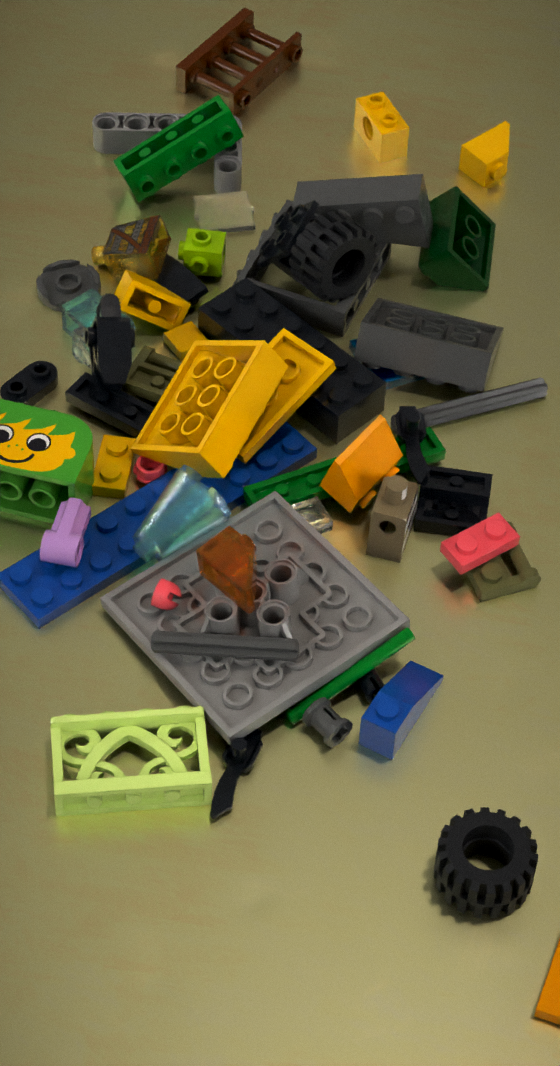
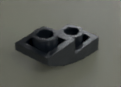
M168 254L165 256L158 278H148L149 274L144 276L190 302V307L197 304L199 299L209 292L207 287L188 268Z

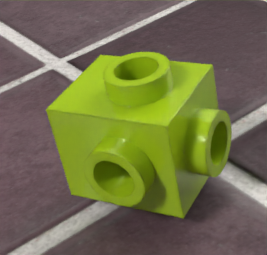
M188 228L186 240H180L178 260H183V265L194 275L222 277L226 257V232Z

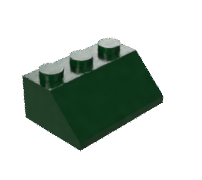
M455 186L429 201L433 217V228L429 248L421 247L418 267L425 276L430 277L438 286L485 291L489 288L496 224Z

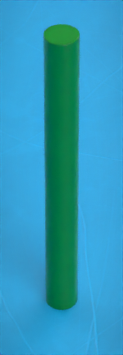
M406 627L346 671L285 712L290 722L295 725L302 720L304 712L314 701L322 697H326L328 700L332 699L415 640L414 634Z

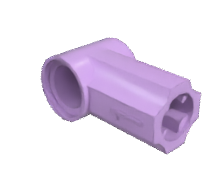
M70 497L67 501L61 502L51 530L46 529L43 534L40 546V561L78 567L83 552V537L91 517V507L87 506L82 499Z

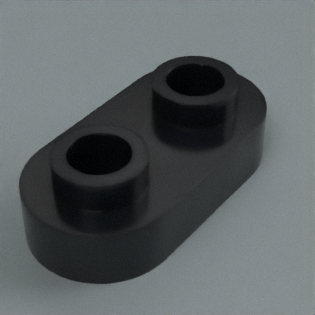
M36 361L29 364L2 385L0 389L1 399L34 406L57 387V368L47 361Z

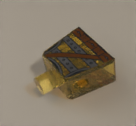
M155 215L113 227L106 245L92 247L91 257L96 266L106 264L112 278L116 280H121L125 269L147 279L159 278L172 239L161 215Z

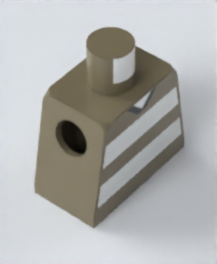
M399 475L383 478L372 509L366 555L398 563L401 562L416 517L418 484L407 481ZM388 521L395 525V532H384L385 527L388 526Z

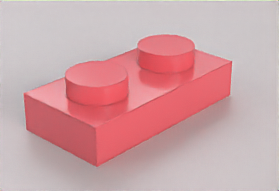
M498 512L442 541L440 551L459 574L462 575L516 547L519 544L520 536Z

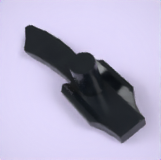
M399 406V411L395 414L397 437L401 443L406 444V457L409 468L416 482L420 485L430 472L419 444L422 443L427 434L424 415L415 406Z
M256 729L244 738H235L231 746L227 744L222 754V760L227 768L214 792L210 814L212 820L232 809L234 794L241 773H247L253 768L263 747L261 740L263 734L261 730Z

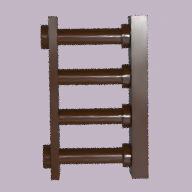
M244 7L176 65V90L186 94L194 86L200 84L229 98V109L235 116L242 109L247 108L254 98L293 63L299 61L303 52L301 47L302 34L296 32L285 42L255 29L253 25L254 12ZM252 40L274 50V52L267 57L243 46L246 41ZM234 54L258 66L250 72L225 59ZM217 69L241 81L235 87H232L208 74Z

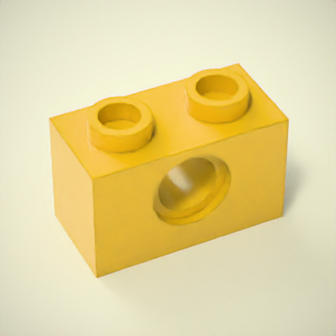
M382 91L356 98L354 128L378 162L383 163L407 156L410 128L385 93Z

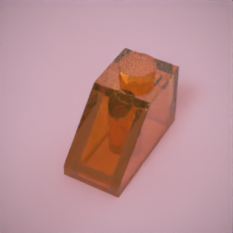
M229 525L196 550L199 573L246 613L251 614L255 611L257 582L256 546L246 534L241 535Z

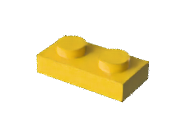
M103 434L94 470L93 495L120 499L126 497L136 456L130 448L136 438Z

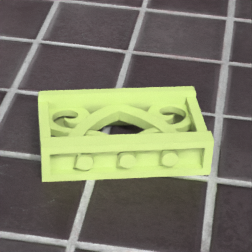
M185 705L169 709L154 710L144 708L138 711H104L99 714H65L63 716L51 717L56 816L212 805V777L204 707ZM192 735L194 740L188 748L179 752L174 751L182 744V736ZM172 736H181L178 739L170 738ZM128 741L144 747L157 757L146 763L140 770L139 775L125 776L117 766L104 762L114 750ZM76 743H88V744L85 745V746H79V745H77ZM75 744L77 752L82 756H86V758L81 759L71 756L66 752L65 745ZM197 754L199 771L188 772L182 761ZM63 764L79 769L76 780L64 781ZM158 768H159V773H162V774H151V772H153L154 770H156V769H158ZM103 772L108 773V774L112 775L113 777L102 778V777H104V773H103Z

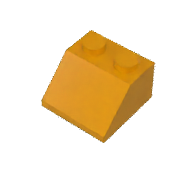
M381 414L334 460L320 483V486L349 513L358 505L364 509L378 494L374 488L383 481V478L397 475L400 471L396 465L403 454L386 419Z

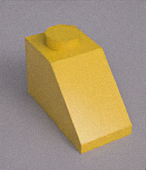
M504 121L461 145L459 169L483 188L495 181L501 180L506 175L510 124Z
M126 269L114 293L119 302H121L122 311L167 330L180 326L191 306L190 302L160 284Z

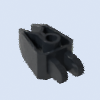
M106 293L102 296L100 303L96 307L95 313L97 314L91 326L85 328L84 341L85 346L89 347L92 376L100 390L121 391L132 365L131 348H134L135 330L131 328L129 317L121 316V302H119L114 293Z

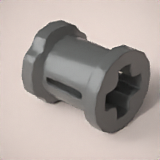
M326 697L314 701L306 709L302 717L303 723L307 727L313 726L324 737L323 742L331 748L340 744L349 735L353 726L350 720L341 718L331 708V702Z

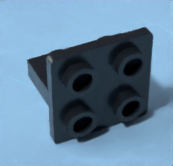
M312 200L304 205L299 204L293 211L289 213L283 212L274 224L276 231L272 237H269L263 243L259 250V253L262 254L257 262L259 267L264 268L273 263L294 279L290 272L291 265H289V258L293 254L291 249L296 244L298 235L302 234L305 230V226L309 222H314L317 217L314 213L319 206L318 202Z

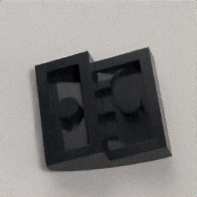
M428 465L430 472L420 485L414 530L454 536L487 519L493 474Z

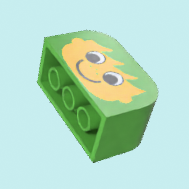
M0 399V511L53 524L61 502L67 501L70 497L82 499L88 506L93 495L92 485L94 483L93 436L89 426L73 415Z

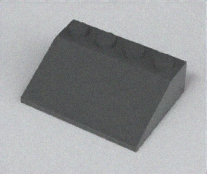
M377 298L361 321L354 358L370 369L385 367L393 369V372L399 376L426 377V381L432 384L444 385L446 382L458 385V388L462 391L476 393L478 390L484 391L504 328Z

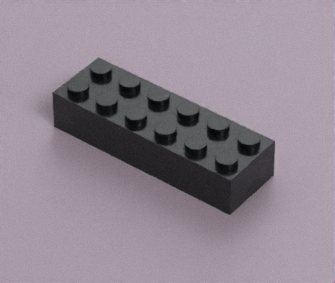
M247 277L198 308V329L208 340H265L269 343L285 328L335 362L336 370L295 412L334 443H339L384 411L387 382Z

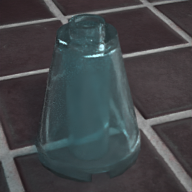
M183 465L175 472L132 536L135 541L132 548L145 562L151 559L158 563L223 525L231 518V510L213 486L208 488L200 482L203 476L190 466Z

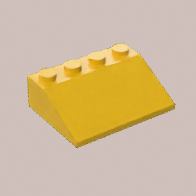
M195 340L130 450L140 456L199 477L224 479L231 470L241 448L249 439V434L257 420L264 413L269 399L280 385L288 365L265 340Z

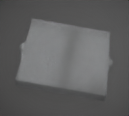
M247 191L193 196L196 210L194 212V219L198 220L200 229L226 233L255 230L254 207L250 205Z

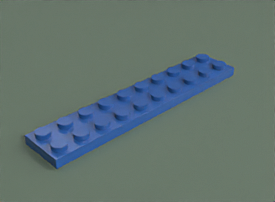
M286 421L246 464L236 458L231 470L224 479L199 477L174 468L90 518L83 537L82 557L77 568L40 561V549L0 572V588L40 629L246 502L243 487L298 470L317 458V448Z

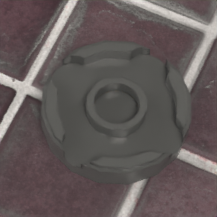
M59 260L51 263L43 269V273L40 276L38 275L36 280L38 298L45 306L55 311H81L94 304L101 293L99 273L91 265L87 264V267L80 265V261Z

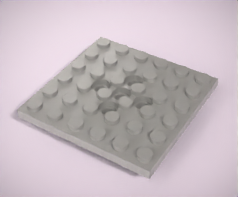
M276 491L100 597L101 605L105 611L194 707H204L205 719L230 746L235 738H244L346 671L406 627L410 629V619ZM161 578L175 583L181 590V598L173 597L172 601L179 605L172 610H161L151 606L154 590ZM157 630L290 638L299 641V656L296 661L155 653L151 650V636Z

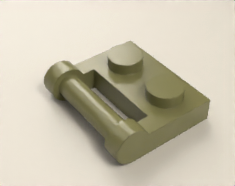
M144 346L133 361L125 385L122 386L121 390L158 403L182 361L158 354L154 348Z
M507 521L511 525V527L516 531L513 523ZM520 544L507 551L518 575L510 576L500 555L466 572L480 602L531 589L540 583L541 577L537 569L531 567Z

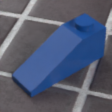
M409 661L378 691L361 717L359 744L392 760L440 686L444 675Z

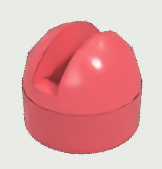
M161 578L154 590L151 606L167 611L176 608L179 604L172 601L173 597H182L178 585Z

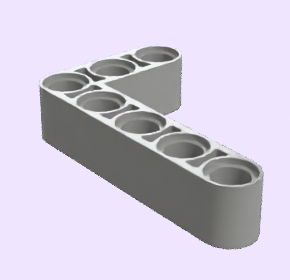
M118 112L97 114L92 120L94 149L104 154H124L187 114ZM234 116L238 126L242 131L241 120L238 117ZM242 138L232 146L214 155V190L221 196L230 197L237 195L241 191Z

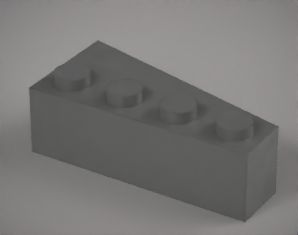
M423 174L297 182L292 210L299 204L304 205L315 200L319 203V206L314 215L318 217L319 215L324 216L326 212L330 211L334 213L336 211L343 212L368 230L378 242L429 248L433 217Z

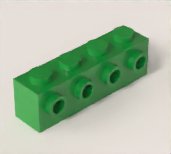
M217 95L116 158L113 162L137 201L141 202L145 198L154 195L169 183L178 180L193 168L205 163L209 158L225 148L232 146L236 141L243 138L244 135L231 110L222 98Z

